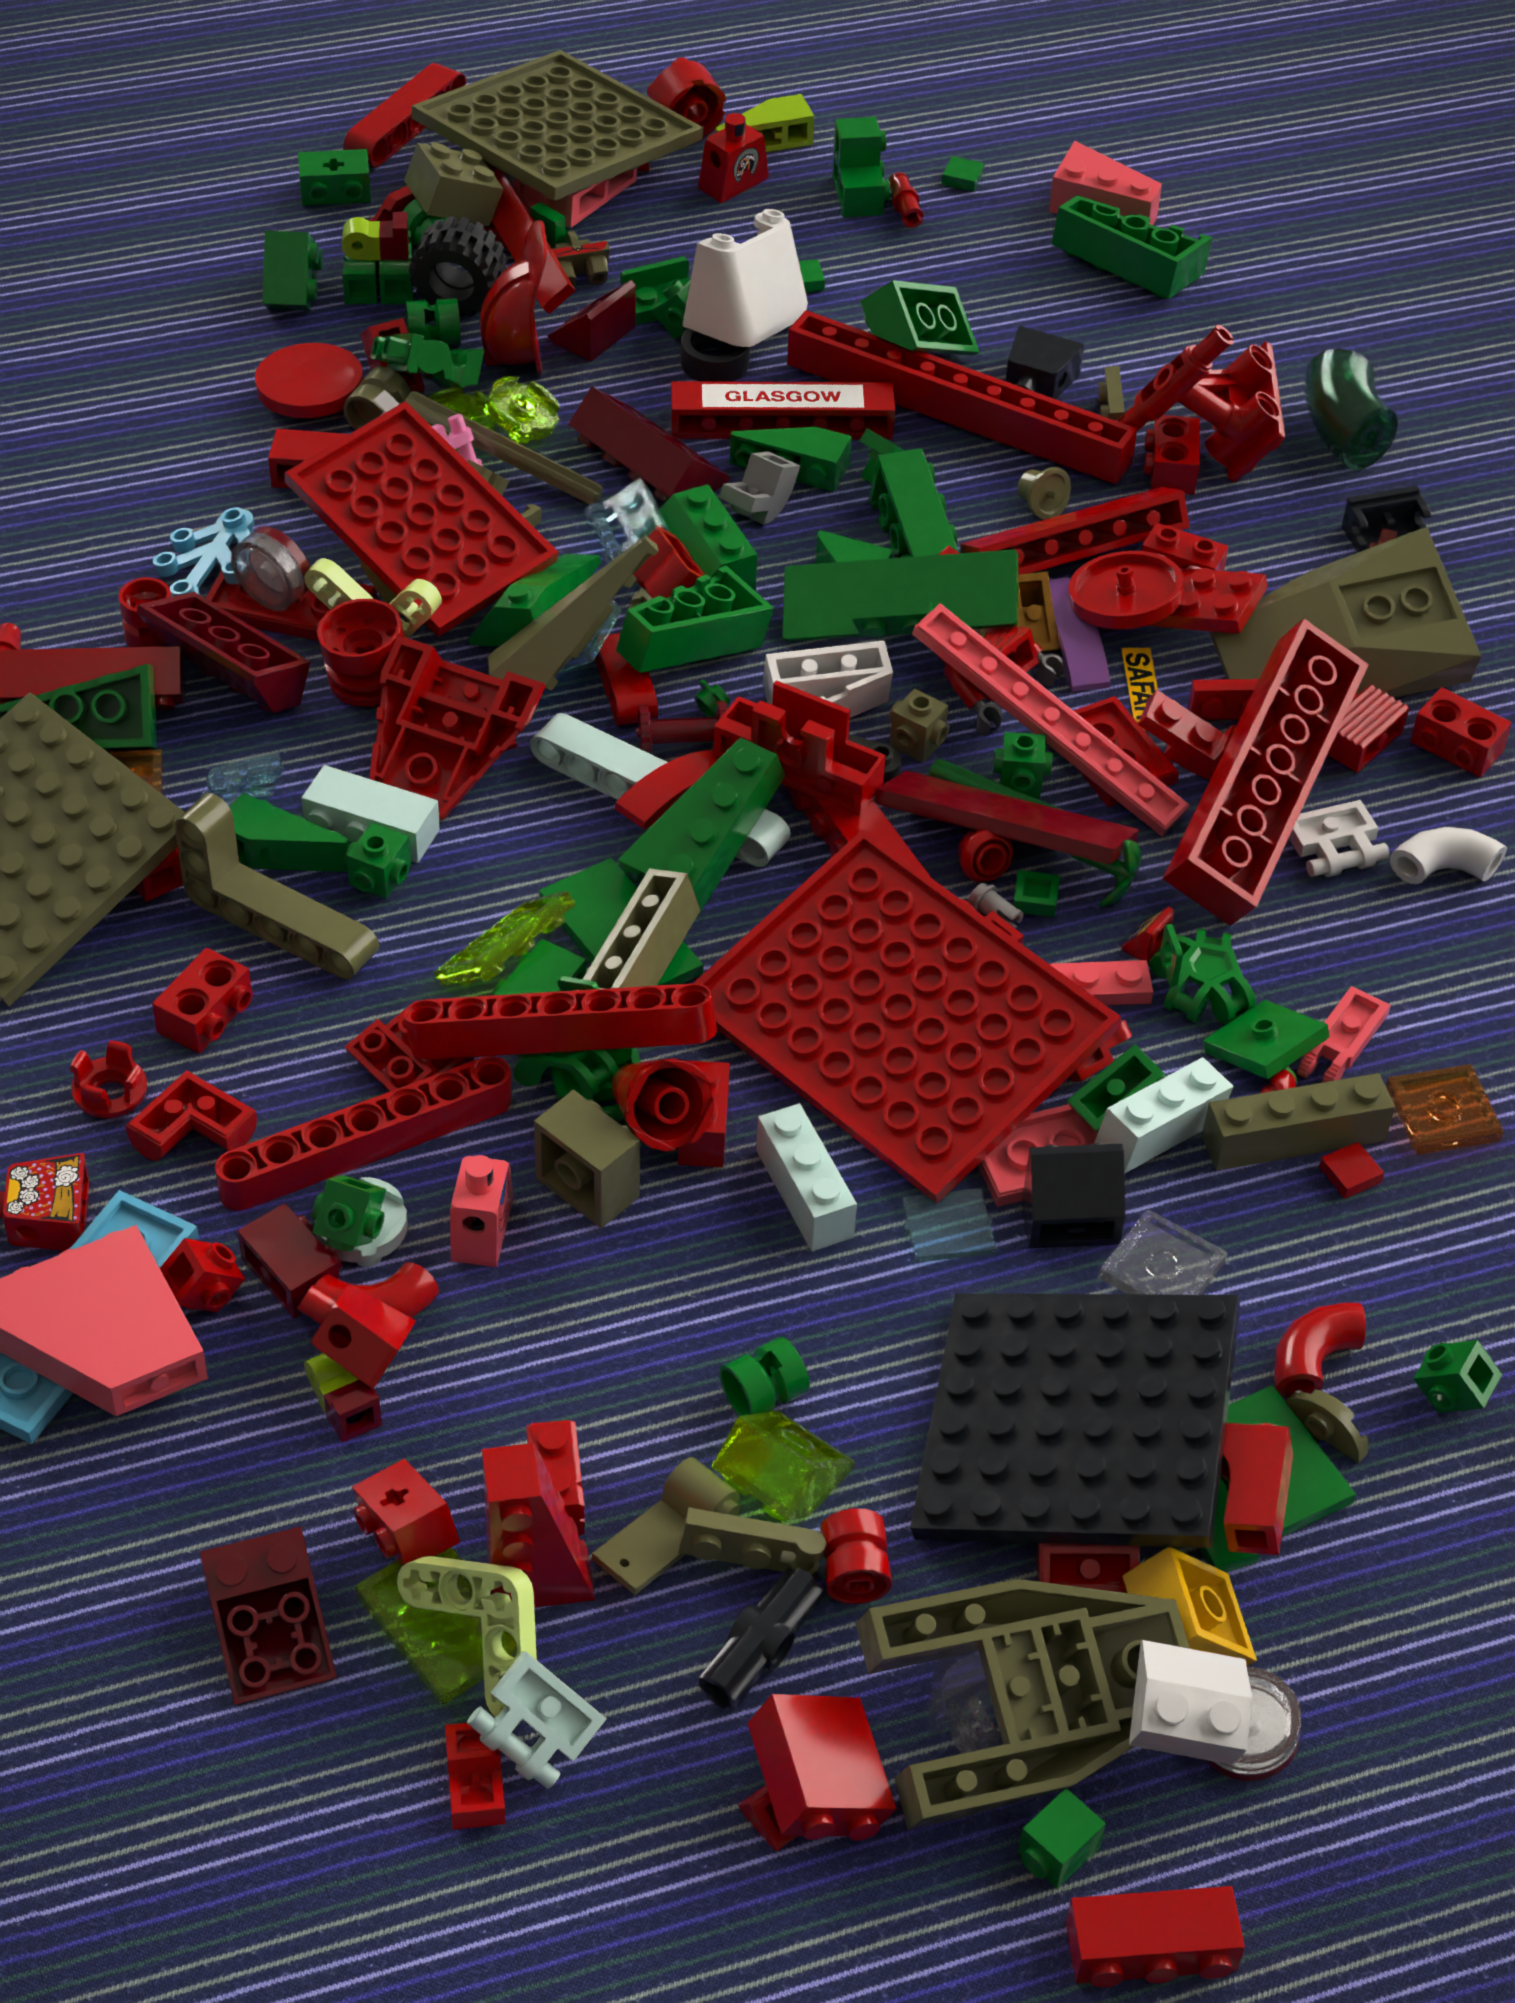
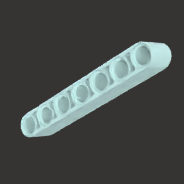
M564 713L556 714L530 740L531 751L541 763L616 800L647 774L667 763ZM764 809L735 857L756 867L765 866L789 840L791 835L790 828L780 816Z

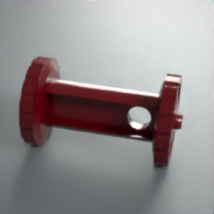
M726 701L717 702L715 717L651 720L648 706L639 705L636 737L639 738L640 749L651 754L652 744L714 741V725L726 712Z

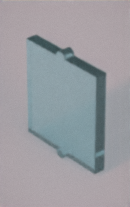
M981 1188L950 1191L938 1204L925 1194L902 1197L901 1203L907 1223L904 1228V1234L910 1236L916 1263L996 1254V1245L991 1230L993 1217L987 1214Z

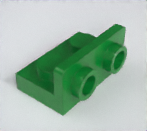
M685 256L624 270L620 273V286L630 280L636 285V325L658 320L652 313V310L665 298L662 294L663 291L678 279L682 283L689 279V261Z

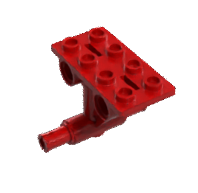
M1216 325L1198 345L1187 346L1171 363L1164 365L1158 371L1155 378L1135 395L1134 405L1116 421L1137 428L1138 432L1148 421L1160 419L1177 402L1212 424V428L1215 431L1205 440L1206 449L1217 462L1227 467L1228 479L1235 483L1243 475L1250 473L1256 464L1270 451H1274L1280 446L1285 438L1272 345L1267 341L1260 346L1252 344L1226 369L1211 370L1212 362L1227 347L1234 343L1231 333L1225 327Z

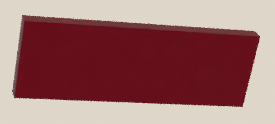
M907 770L878 787L875 795V803L878 805L974 830H989L998 836L1106 864H1111L1124 854V840H1131L1137 843L1139 829Z

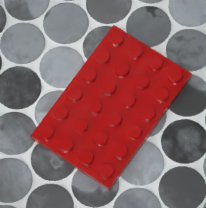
M406 401L285 472L284 482L396 595L416 579L426 580L437 588L442 602L432 616L424 623L437 637H440L498 600L514 582L543 571L557 562L559 551ZM419 598L413 601L418 607L422 603Z

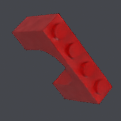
M1260 1423L1257 1425L1226 1424L1220 1476L1229 1484L1224 1516V1529L1229 1552L1279 1555L1293 1462L1289 1427L1276 1426L1270 1423Z

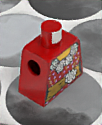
M84 1153L15 1163L7 1168L5 1191H0V1219L4 1221L7 1239L13 1246L65 1251L70 1249L86 1230L90 1186Z

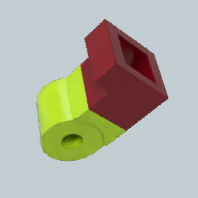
M393 212V221H368L361 217L349 219L343 225L342 230L343 252L346 256L356 260H409L407 212Z
M324 1353L304 1361L308 1380L318 1397V1402L342 1443L382 1425L380 1399L374 1389ZM363 1410L365 1411L364 1416L359 1421L346 1423V1418Z

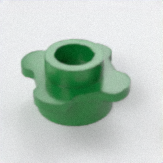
M704 679L699 681L702 690L694 695L695 702L707 717H715L717 702L726 701L728 705L731 703L730 698L718 684L710 687Z

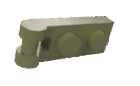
M688 1507L680 1535L678 1553L695 1556L702 1560L714 1559L742 1564L752 1569L764 1568L785 1572L787 1568H801L815 1579L826 1541L822 1534L812 1529Z

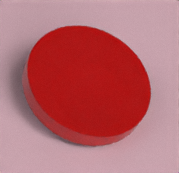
M325 343L296 344L277 350L267 356L259 364L255 372L256 391L261 403L275 413L294 418L323 417L343 410L345 401L363 380L362 365L354 354L344 348Z
M1120 551L1094 558L1077 569L1069 582V599L1073 612L1089 624L1108 629H1132L1156 623L1172 614L1180 606L1184 597V582L1181 569L1170 559L1146 551Z

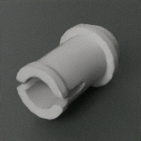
M985 883L979 884L968 898V902L977 912L986 916L991 911H994L1015 929L1017 925L1009 919L1021 922L1024 913L997 894V888L993 884L988 886Z

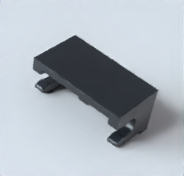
M1416 485L1348 497L1341 527L1358 553L1426 527L1422 518H1430L1431 513L1420 494L1419 487Z

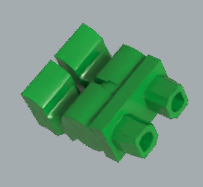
M408 231L409 260L366 261L351 259L346 254L344 255L345 261H343L342 273L344 304H377L376 279H378V274L381 304H406V301H413V286L410 282L412 274L409 273L410 260L413 256L411 231Z
M415 333L393 334V337L374 338L371 359L386 362L387 368H391L398 373L423 374V379L435 383L440 388H464L465 386L478 385L485 349H456L450 351L447 343L438 340H423L424 336Z

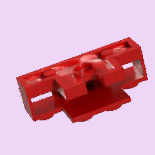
M777 680L773 683L772 705L761 700L755 703L738 696L714 725L713 756L720 758L742 737L777 754L786 775L781 784L857 815L862 814L876 795V789L883 785L886 757L882 753L848 740L850 709Z

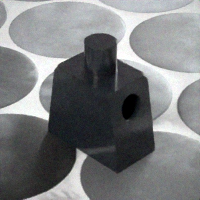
M1019 326L1008 358L1006 382L1057 399L1081 373L1084 344Z

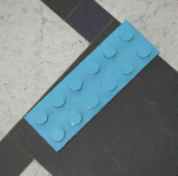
M118 1190L70 1249H76L101 1239L111 1232L121 1231L137 1225L160 1268L184 1238L197 1240L199 1236L196 1225ZM0 1353V1429L33 1444L73 1392Z

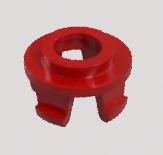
M110 1040L107 1045L106 1057L93 1061L90 1060L87 1052L83 1050L76 1054L70 1065V1072H73L74 1075L71 1091L75 1104L83 1112L94 1117L113 1118L131 1112L143 1101L147 1093V1079L143 1069L134 1062L131 1054L133 1050L130 1045ZM117 1082L125 1086L124 1095L110 1100L106 1091L98 1087L105 1083Z

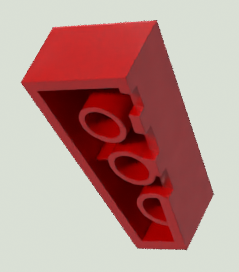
M535 1443L482 1449L488 1563L521 1569L532 1583L534 1608L595 1600L588 1548L584 1540H580L573 1518H569L566 1513L564 1500L560 1492L555 1491L552 1477ZM503 1585L492 1590V1594L496 1592L508 1594L512 1601L511 1593L504 1591Z

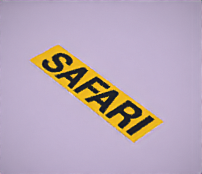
M1121 648L1134 719L1139 723L1148 698L1158 690L1151 649Z

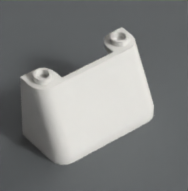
M765 209L757 214L754 219V226L758 228V235L741 244L734 242L732 236L721 233L713 234L712 238H707L697 243L683 327L731 345L751 347L791 326L807 310L808 301L791 225L784 218V213L774 209Z

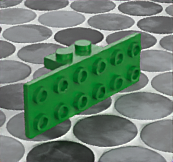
M1000 550L786 566L784 573L783 638L785 641L791 642L912 634L915 625L939 603L972 629L1015 627L1018 624V553L1016 550Z

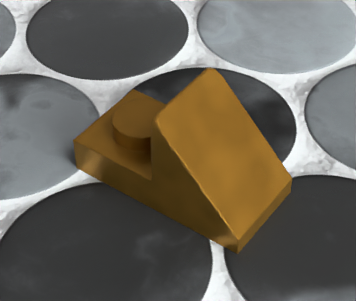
M1048 571L1018 575L1017 627L1031 628L1033 640L1043 648L1042 653L1059 650Z

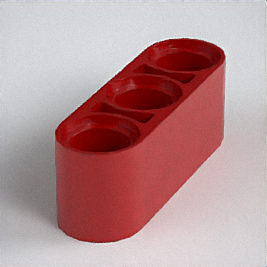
M621 633L595 636L593 638L595 663L616 726L638 724L639 705L648 706L651 720L658 719L657 698L649 672L639 673L616 651Z

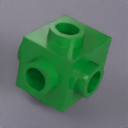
M691 278L684 283L678 279L668 286L662 293L665 298L652 310V313L674 339L688 329L682 325Z
M1004 732L1002 748L994 749L993 773H1000V784L1040 799L1043 776L1051 777L1053 753L1045 751V735Z
M371 823L359 840L352 842L346 851L344 862L348 868L349 885L363 892H370L387 899L396 885H401L405 881L411 867L409 836Z
M345 1175L328 1178L324 1192L317 1196L313 1206L312 1218L316 1221L312 1233L327 1238L326 1245L342 1251H353L354 1247L372 1243V1240L378 1237L383 1227L385 1215L381 1211L386 1189Z
M1478 1340L1432 1345L1426 1352L1424 1361L1413 1379L1438 1413L1483 1409L1498 1384L1502 1373Z

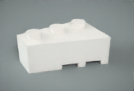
M885 641L766 654L763 687L768 704L772 705L773 683L777 680L850 709L851 718L888 702L893 670Z

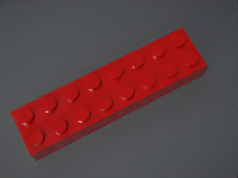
M1304 618L1277 641L1162 878L1164 881L1229 926L1257 907L1369 664Z

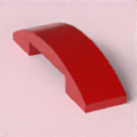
M713 750L690 753L669 761L647 774L616 801L615 810L642 829L649 828L719 758L713 756Z

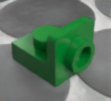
M542 202L530 207L534 220L544 222L546 241L551 249H554V244L565 243V234L569 232L565 228V216Z

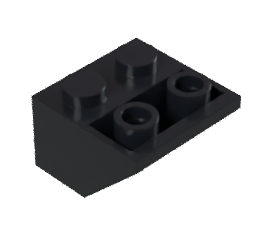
M1093 1143L1090 1145H1047L1030 1148L1021 1203L1029 1249L1120 1244L1125 1221L1124 1150L1122 1144Z

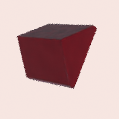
M630 280L592 301L547 335L552 343L590 362L636 327V285Z

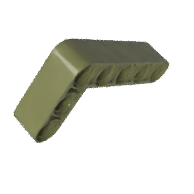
M205 793L175 822L183 887L188 897L199 907L345 980L354 977L379 950L380 945L377 937L365 925L239 863L233 814L227 803L219 796Z

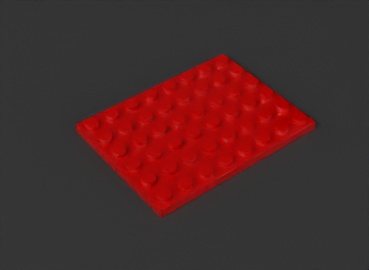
M862 829L694 982V984L705 985L711 990L716 1026L720 1033L936 1204L954 1189L1122 1026L1120 1015L865 829Z

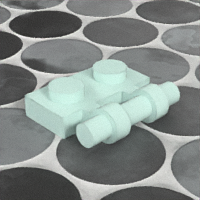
M522 1651L490 1692V1694L505 1705V1708L494 1718L480 1706L471 1714L467 1724L481 1734L480 1741L491 1751L498 1748L515 1762V1770L525 1779L531 1780L534 1778L546 1789H549L560 1776V1771L548 1762L555 1751L558 1749L566 1757L574 1761L607 1718L529 1653ZM521 1720L541 1735L531 1747L512 1733Z

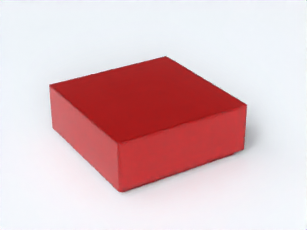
M1359 1141L1321 1157L1319 1164L1321 1171L1344 1199L1382 1183L1384 1177L1383 1170Z

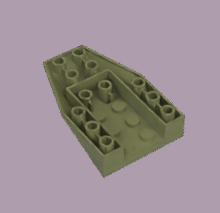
M1427 527L1308 571L1263 596L1240 634L1209 631L1227 679H1260L1277 641L1304 618L1369 664L1356 694H1360L1366 687L1373 684L1375 689L1380 688L1382 693L1387 692L1389 697L1393 696L1394 698L1471 682L1481 658L1480 651Z

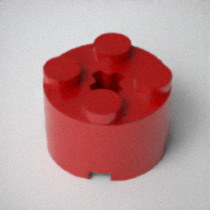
M685 57L675 59L647 88V96L650 99L702 126V138L711 134L724 118L725 112L723 107L724 102L726 103V96L708 70L698 62L688 61Z

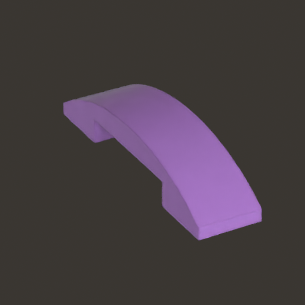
M1070 578L1049 579L1058 643L1062 652L1063 672L1071 692L1109 688L1111 682L1097 626L1083 621L1073 612L1069 599Z

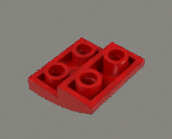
M405 1010L386 1025L377 1019L344 1046L346 1051L388 1092L475 1060L474 1057L430 1060L415 1057L411 1051L403 1014Z

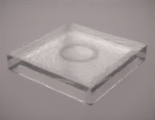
M1147 1209L1100 1268L1099 1279L1126 1294L1201 1295L1226 1262L1228 1252Z

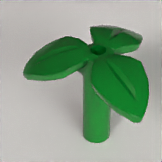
M1124 840V861L1116 859L1111 864L1070 855L1071 858L1114 875L1117 882L1116 886L1099 903L1102 907L1117 902L1129 890L1139 871L1142 859L1138 843Z

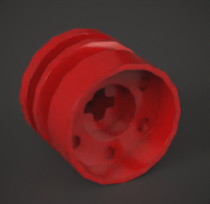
M355 599L339 604L329 610L320 620L317 637L325 662L324 666L332 694L341 702L353 706H376L380 704L382 685L380 684L381 670L397 635L405 637L399 613L390 604L376 599Z

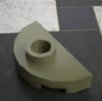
M1315 1389L1311 1394L1304 1393L1302 1390H1295L1285 1400L1304 1427L1315 1438L1325 1440L1358 1464L1368 1454V1438L1366 1434L1360 1437L1358 1430L1351 1422L1355 1415L1337 1398L1324 1391Z

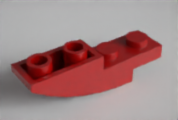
M1158 690L1148 698L1138 723L1140 727L1167 744L1163 754L1164 757L1208 780L1211 779L1236 726L1232 725L1223 733Z

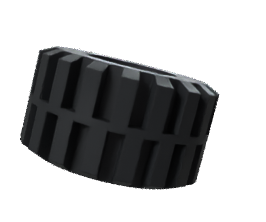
M455 216L447 217L445 222L442 219L436 220L432 226L429 225L424 231L410 260L409 273L412 274L410 277L411 285L418 287L416 294L420 298H425L429 305H434L437 299L457 298L459 317H462L463 313H466L468 317L473 316L477 310L481 312L486 295L497 278L507 268L505 267L507 258L506 254L502 253L504 249L502 243L495 242L496 235L491 230L486 232L483 229L484 225L479 222L476 225L470 223L469 218L462 217L458 221ZM448 262L455 263L463 267L467 272L456 269Z

